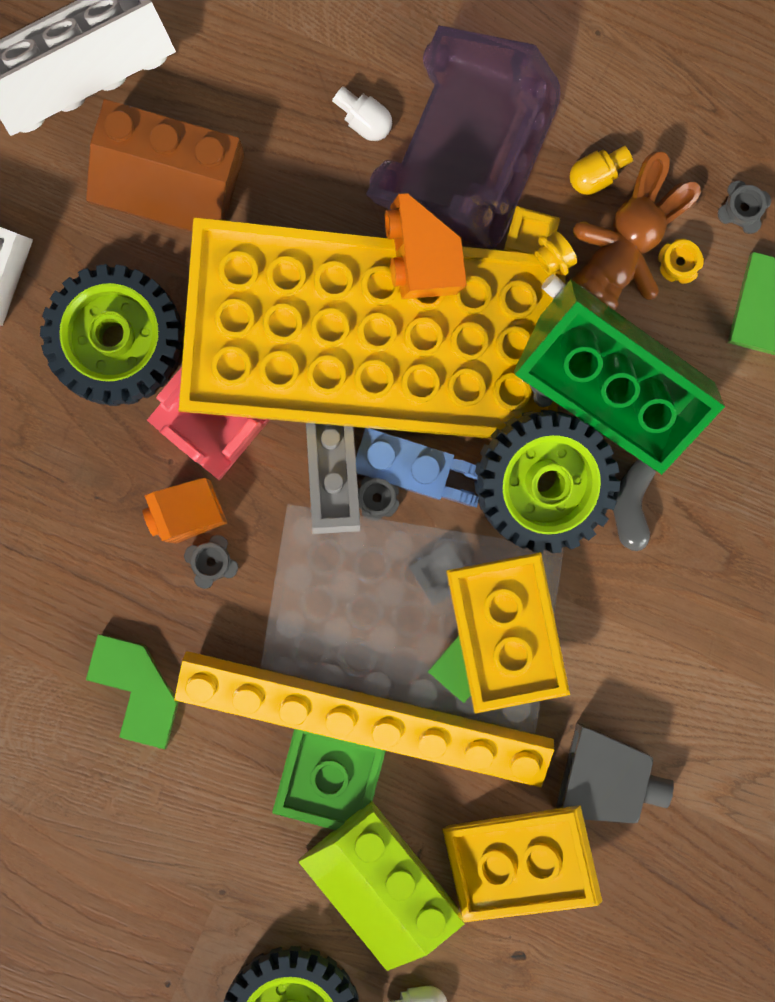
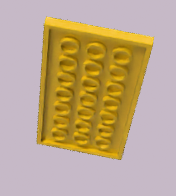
M194 218L178 412L493 439L491 434L496 429L502 430L506 426L504 422L513 417L518 419L522 417V413L529 411L541 412V410L557 412L558 404L554 401L548 407L538 406L534 402V392L530 385L514 373L515 367L540 315L554 300L542 289L543 283L551 275L547 274L541 267L535 254L462 246L467 284L464 289L457 295L401 300L400 286H393L390 272L391 258L396 257L394 239ZM556 272L553 273L565 283L566 275L560 276Z

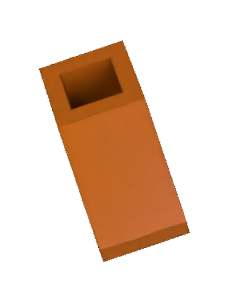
M408 193L398 194L390 206L391 210L385 211V230L387 238L394 239L396 257L391 258L390 272L393 286H400L401 300L457 295L467 286L461 237Z
M206 477L145 495L149 506L142 510L146 525L152 536L159 535L164 542L177 544L227 524L212 482Z

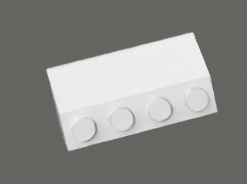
M77 0L0 39V119L10 136L20 131L26 133L37 129L49 116L61 110L64 112L72 111L81 106L86 98L100 90H113L122 85L126 77L141 69H154L163 64L167 56L175 53L176 51L151 0Z

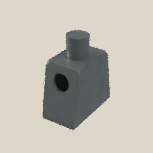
M576 723L555 809L581 805L584 820L638 823L643 803L666 809L669 807L673 796L674 782L673 780L650 775L653 757L583 724Z

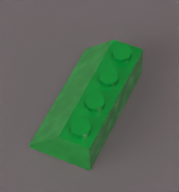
M571 279L540 315L514 370L516 376L661 475L725 408V404L714 381Z

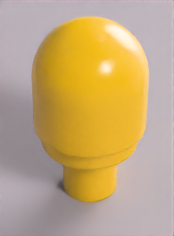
M625 145L610 154L604 149L599 152L594 151L578 160L570 170V183L581 194H594L613 184V180L618 178L617 170L633 162L632 155Z

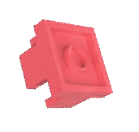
M181 367L156 397L161 403L147 421L220 481L270 419L178 412Z

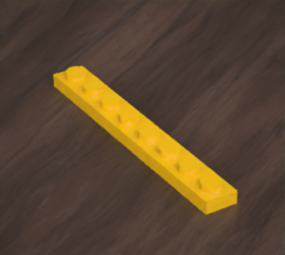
M189 651L185 652L182 660L174 700L541 788L554 753V739Z

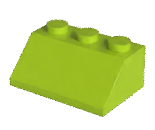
M373 801L362 810H358L340 828L331 832L298 859L299 864L386 971L427 956L465 925L459 907Z

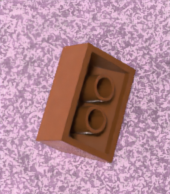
M104 99L90 143L86 201L191 233L194 218L225 221L245 156L240 138Z

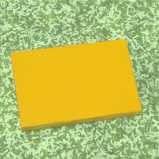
M541 552L447 570L446 574L474 713L570 695Z
M581 805L453 824L443 828L464 922L598 906L602 902Z

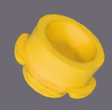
M555 232L547 238L545 236L539 237L540 249L535 251V256L541 267L549 275L555 272L560 276L567 275L569 273L568 269L577 263V257L571 245L559 232Z
M676 239L672 244H665L658 255V261L661 262L659 270L662 276L670 282L676 280L680 284H687L695 280L698 276L697 271L704 264V258L699 247L687 239ZM682 258L684 265L679 266L676 263V259Z

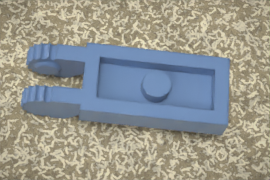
M365 428L356 456V472L358 475L373 479H384L399 488L440 500L442 497L475 508L478 506L479 497L475 496L474 493L445 486L450 470L477 480L478 475L475 473V464L453 459L454 455Z

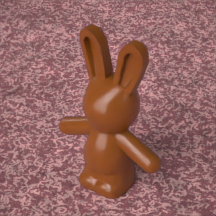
M652 152L643 161L635 183L633 196L622 204L615 214L613 231L587 222H579L573 228V234L577 239L600 246V248L572 280L614 311L618 307V298L622 290L632 279L643 298L646 300L656 298L659 289L643 254L658 246L665 234L667 224L689 209L701 194L698 183L691 181L682 182L673 187L657 204L654 203L669 172L670 160L665 152Z

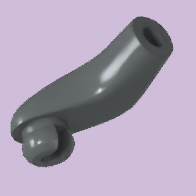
M639 459L634 462L620 480L619 492L613 493V498L617 500L613 513L619 540L623 546L631 551H640L646 548L651 535L642 510V500L656 471Z

